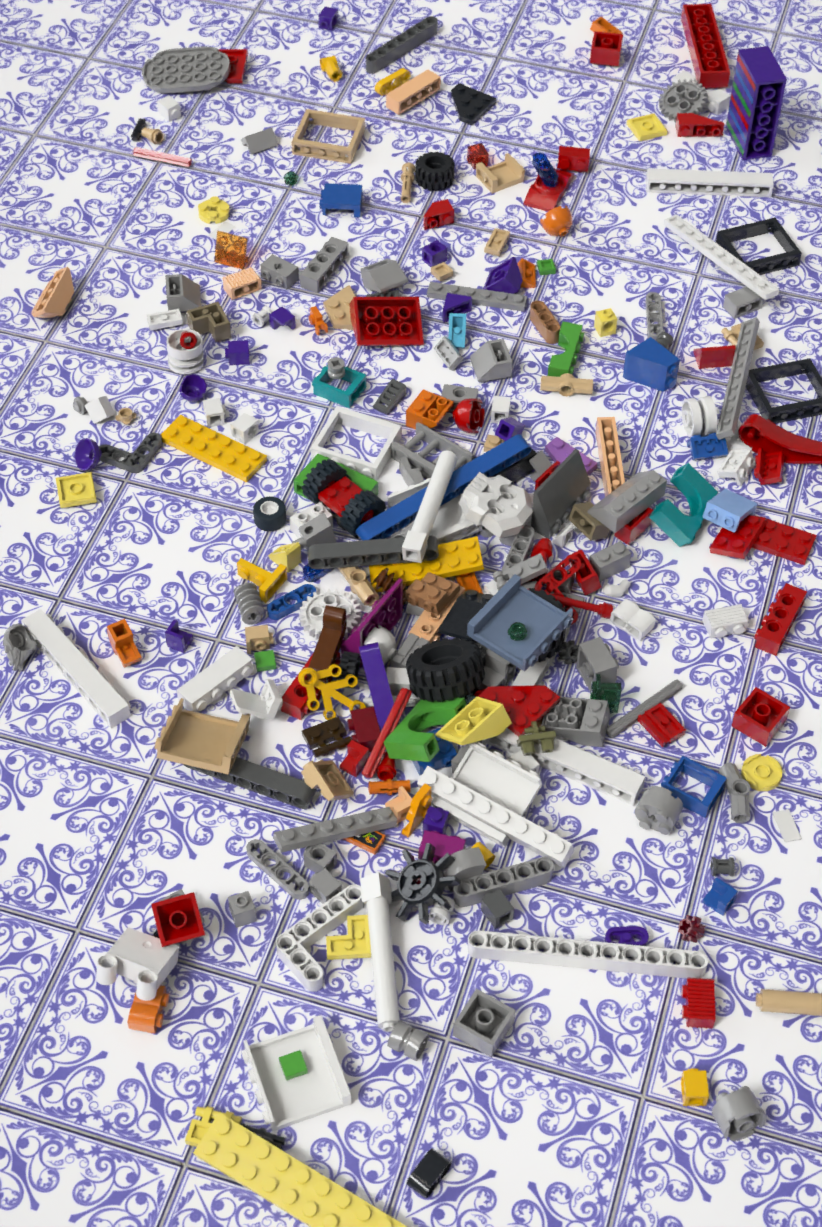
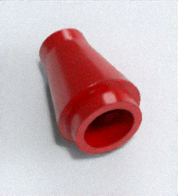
M184 331L180 337V344L185 349H192L197 344V338L193 333Z
M387 751L384 753L376 770L378 778L382 781H387V779L393 780L396 776V761L389 758Z

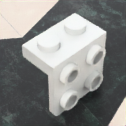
M266 679L260 695L233 688L230 690L236 710L244 715L252 714L260 719L267 718L273 720L277 710H280L282 707L283 699L275 681L271 679Z

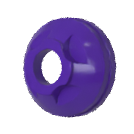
M83 438L78 442L75 449V463L80 470L90 471L100 462L102 452L96 441Z

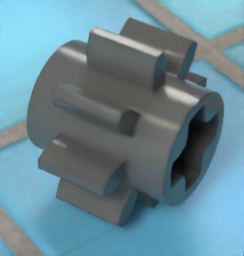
M574 640L564 642L558 652V659L565 660L564 664L577 663L579 645H575Z

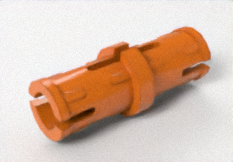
M410 779L369 781V795L385 793L392 795V793H398V788L401 786L410 793Z

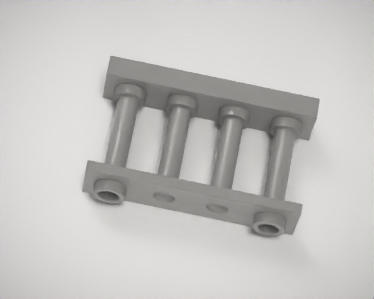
M419 422L416 423V435L405 445L395 441L391 445V458L399 462L401 457L407 456L411 468H419L422 477L425 479L431 478L439 458L438 456L432 462L424 459L434 448L440 451H452L456 454L458 460L454 470L472 461L474 454ZM420 440L427 442L428 445L418 454L410 450Z

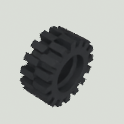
M347 651L342 653L339 664L342 672L337 677V680L345 679L349 674H353L358 679L361 660L359 653ZM354 678L348 680L349 684L354 682Z

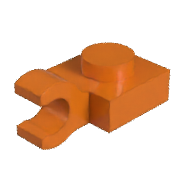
M316 306L311 307L308 319L310 324L314 325L315 333L320 335L321 329L327 333L328 325L324 323L320 311Z

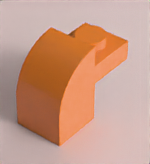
M122 619L108 625L107 635L110 644L123 667L125 668L141 661L142 657L133 641V633L126 620Z

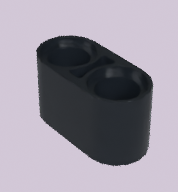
M431 1148L410 1174L406 1185L426 1199L447 1174L452 1162Z

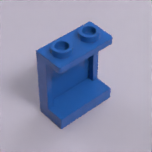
M325 183L324 190L321 189V199L323 200L319 202V209H322V215H326L327 209L354 210V217L360 218L363 185Z

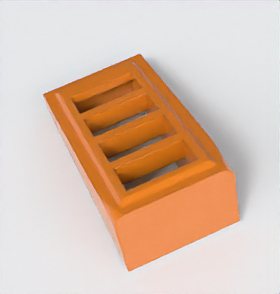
M602 16L593 21L590 30L593 32L623 33Z

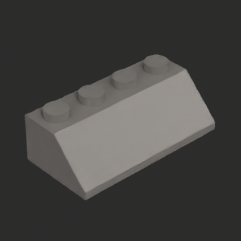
M654 470L639 472L590 508L588 513L616 533L665 495L667 479Z

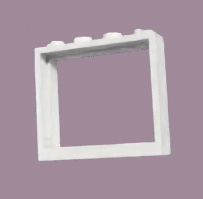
M336 406L310 448L311 460L317 454H320L377 481L391 457V445L395 441L399 443L402 438V426ZM337 424L388 439L374 463L323 448Z

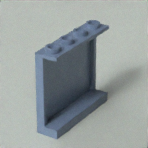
M514 574L468 622L467 635L525 672L530 666L535 665L542 653L547 652L553 640L557 641L562 631L570 627L573 622V609L570 608L565 613L521 586V577Z

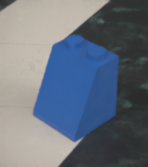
M650 337L626 352L623 378L664 392L669 388H673L677 383L680 359Z

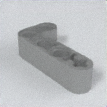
M525 525L519 534L499 539L502 544L511 546L501 571L528 559L534 543L535 531L531 526Z

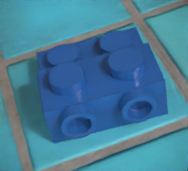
M441 728L427 733H434L435 735ZM435 735L440 750L430 762L412 761L419 776L423 774L427 766L435 770L451 767V760L457 755L452 742L438 738Z

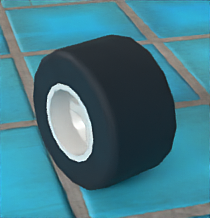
M273 496L263 497L256 501L253 506L256 526L264 531H276L282 528L286 523L287 517L284 502Z

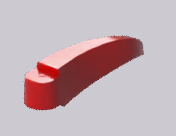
M759 414L749 415L738 429L741 441L751 447L752 451L757 454L758 448H762L765 454L782 451L784 463L822 464V442L786 431L769 419H764Z

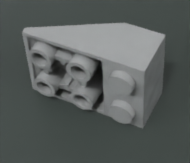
M560 697V702L543 717L541 726H545V731L547 732L555 731L556 735L578 744L603 747L607 732L606 728L611 716L608 701Z

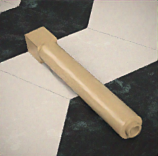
M761 989L760 993H756V1007H759L761 1012L822 1016V993Z

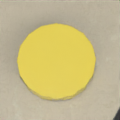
M755 754L749 756L744 761L741 776L743 780L749 783L750 788L757 791H770L780 784L782 767L771 756Z

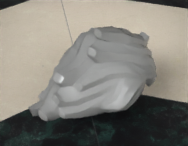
M20 623L12 624V626L8 627L3 639L5 653H7L9 664L13 666V671L17 669L22 671L23 663L37 647V642L32 641L29 632Z

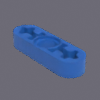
M311 584L302 585L270 602L267 606L268 617L272 620H279L297 611L303 606L302 602L307 601V596L313 598V592L316 593L315 586ZM294 599L297 603L290 605L287 601Z

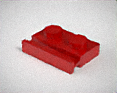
M662 703L645 711L643 715H638L637 721L662 748L668 742L671 743L685 735L686 729Z

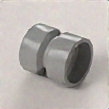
M399 1020L389 1036L387 1047L397 1052L403 1050L405 1056L417 1061L427 1045L429 1034L419 1029L413 1031L411 1025Z

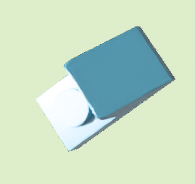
M449 313L448 339L455 348L465 349L466 314Z

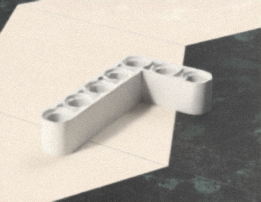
M352 884L277 937L276 947L279 959L308 991L316 992L320 990L324 982L323 969L306 949L347 920V916L355 915L364 907L360 885ZM324 921L325 923L318 924L317 922ZM302 933L308 934L306 936H300V934ZM284 946H290V948H288V949H284V948H282V947H284ZM304 961L302 964H297L296 962ZM311 976H317V977H318V978H316V979H309V977H311Z

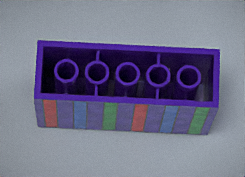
M769 46L738 50L726 129L743 161L772 157L787 78Z

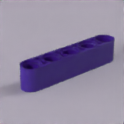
M378 642L360 646L359 651L381 732L394 702Z

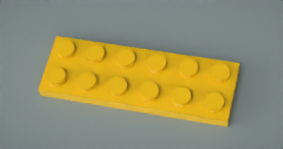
M179 415L161 434L163 443L246 483L267 461V455L182 415Z
M478 536L439 544V556L432 561L369 565L371 583L385 568H389L387 575L395 573L393 580L400 577L403 583H407L406 586H410L416 579L421 581L428 572L442 578L484 570ZM375 582L374 584H372V587H373L374 589H375L376 584H377L376 582ZM383 588L375 589L377 593L382 592Z

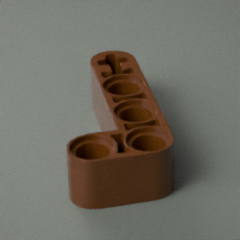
M329 605L325 606L323 628L309 668L320 671L328 669L332 664H335L346 632V609ZM307 674V680H310L311 675ZM330 676L319 680L328 683Z

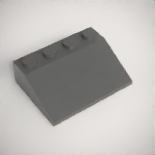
M575 449L534 491L531 527L535 532L548 539L553 534L558 533L563 523L569 521L574 504L583 503L591 496V482L579 450Z

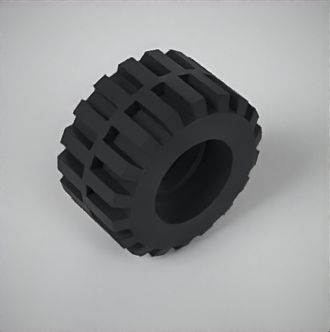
M437 151L424 153L423 156H419L416 160V183L429 191L449 188L454 181L455 163L453 158H450L448 154L445 155V153Z

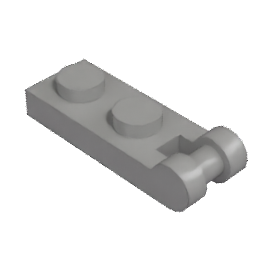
M540 553L506 570L494 572L493 578L497 582L496 586L499 591L509 581L504 580L511 579L514 574L521 577L522 584L548 572V568Z

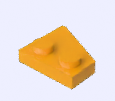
M425 783L412 798L406 817L410 822L401 832V834L408 838L425 818L427 810L431 806L432 787Z

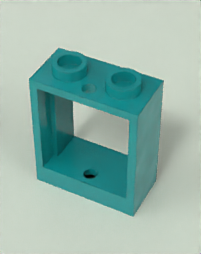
M327 364L322 368L321 373L313 379V394L350 409L367 387L366 374L344 367L345 375L340 379L351 383L347 390L344 391L326 384L330 378L328 376L329 368Z

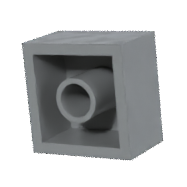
M601 637L580 643L576 668L592 696L614 690L619 665L616 658H613L610 654L607 643L604 644Z
M476 988L453 1023V1036L492 1058L512 1027L516 1010Z

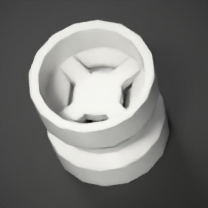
M442 895L441 897L449 902L451 908L447 910L436 902L433 904L434 908L430 909L429 919L436 924L447 925L451 918L450 912L454 910L455 902L450 897Z

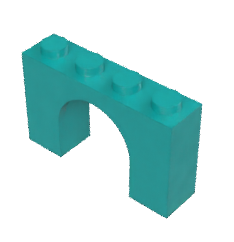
M689 463L676 469L670 480L686 497L690 507L689 516L683 514L667 499L657 504L649 517L679 547L694 541L696 532L702 527L703 514L707 502L718 493Z

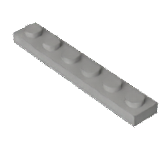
M430 282L427 290L428 298L445 300L447 293L471 296L472 304L522 312L525 311L527 296L438 282Z
M390 807L277 831L274 832L273 839L282 853L397 827L398 820Z

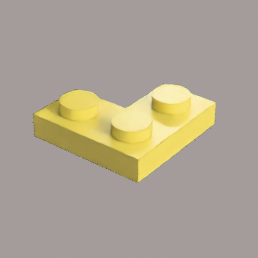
M368 915L347 916L348 935L326 936L327 960L371 958Z

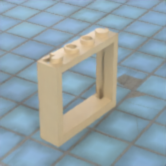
M306 109L291 141L292 154L351 164L365 132V118ZM309 124L355 131L348 147L302 139Z

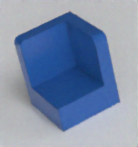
M716 877L712 888L703 898L702 902L724 916L735 902L738 891Z

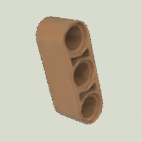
M533 301L530 306L531 322L547 343H558L560 324L544 302Z

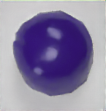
M187 375L183 378L180 385V395L189 402H197L204 397L207 384L199 375Z

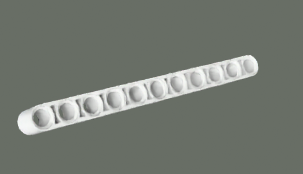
M480 930L469 934L467 945L468 954L476 959L676 978H702L708 965V957L700 951ZM474 943H480L481 945L475 946ZM501 945L503 946V948H497L495 946ZM523 947L525 948V950H519L517 948ZM540 949H544V950H546L547 952H541V951H539V950H540ZM566 951L569 954H562L561 952ZM588 953L591 956H584L583 954ZM606 955H609V956H612L613 958H610V959H609V958H606L605 956H606ZM628 957H631V958H633V959H635V960L631 961V960H628L627 958H628ZM652 959V960H655V961H657V962H656V963H653V962H650L649 960ZM693 964H699L701 967H696Z

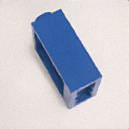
M682 756L679 762H674L670 770L671 774L664 777L661 787L672 792L671 796L675 799L678 796L683 803V807L706 818L724 790L727 777ZM682 773L711 787L702 801L674 787Z

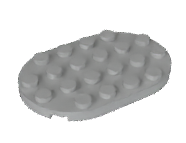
M209 46L175 48L156 53L155 57L148 59L143 65L142 76L144 83L150 89L161 94L208 91L221 84L228 77L231 68L226 53L220 52L218 48Z

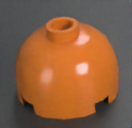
M558 206L551 209L545 214L546 218L544 220L541 218L540 224L545 232L551 236L566 235L573 224V216L567 206L565 208Z

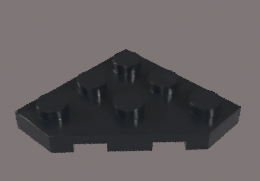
M458 83L451 90V98L454 101L459 121L471 126L496 104L495 97L464 84Z

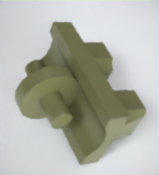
M531 721L530 728H524V733L527 735H520L518 737L517 747L521 746L524 756L535 754L534 744H541L542 753H549L554 750L555 731L545 732V726H537L536 721Z

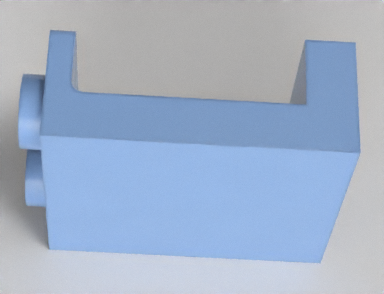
M725 488L707 502L703 518L731 532H736L739 523L748 515H754L758 503Z

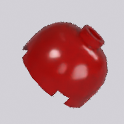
M464 399L459 402L453 411V419L457 427L463 432L476 434L479 433V431H476L478 427L482 428L485 410L481 408L480 404H483L480 399Z

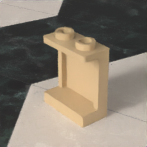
M509 153L505 154L503 162L486 167L482 162L476 164V177L492 194L524 182V167Z

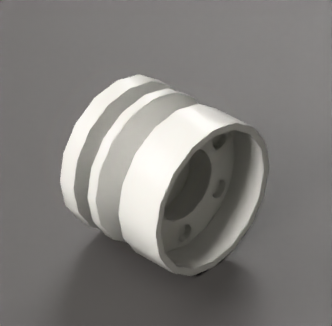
M180 329L170 333L166 342L169 368L179 374H192L201 370L204 365L202 336L191 329ZM188 331L196 336L197 344L194 348L185 349L181 346L180 337L182 332Z

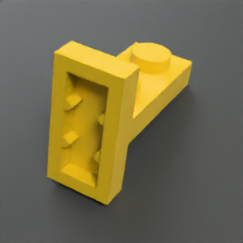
M242 558L237 562L238 575L259 587V596L264 603H267L288 579L287 567L282 564L273 573H270Z

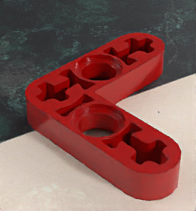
M575 555L566 557L537 581L535 590L540 591L542 585L547 584L548 587L544 590L545 592L551 593L553 591L555 595L564 597L558 587L580 569L581 560ZM571 561H574V567H571L566 571L564 568L567 565H569ZM555 571L562 573L561 581L554 578L553 574ZM562 604V608H564V606L566 607V612L570 608L573 609L572 624L576 623V621L578 620V613L576 612V610L572 606Z

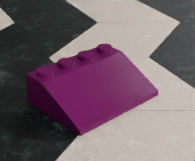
M399 578L379 600L374 602L372 609L364 614L358 626L353 627L348 638L343 639L340 647L341 658L344 651L360 654L359 647L364 646V641L373 628L379 629L378 626H382L391 631L402 618V579ZM362 659L360 660V668L363 665Z

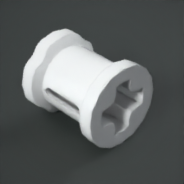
M264 306L260 312L252 315V320L255 325L262 327L266 321L270 320L269 314L273 311L268 306Z

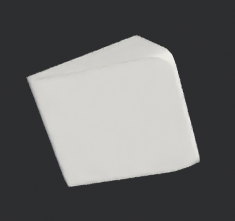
M573 524L562 529L551 542L561 548L564 547L573 536Z

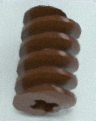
M389 568L382 570L371 583V585L375 582L377 583L376 590L381 587L383 588L382 595L400 578L398 577L393 580L395 573L387 575ZM406 582L403 583V605L407 601L405 594L407 590L405 589Z

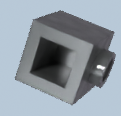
M500 889L495 892H489L483 897L481 911L495 929L513 919L514 907Z

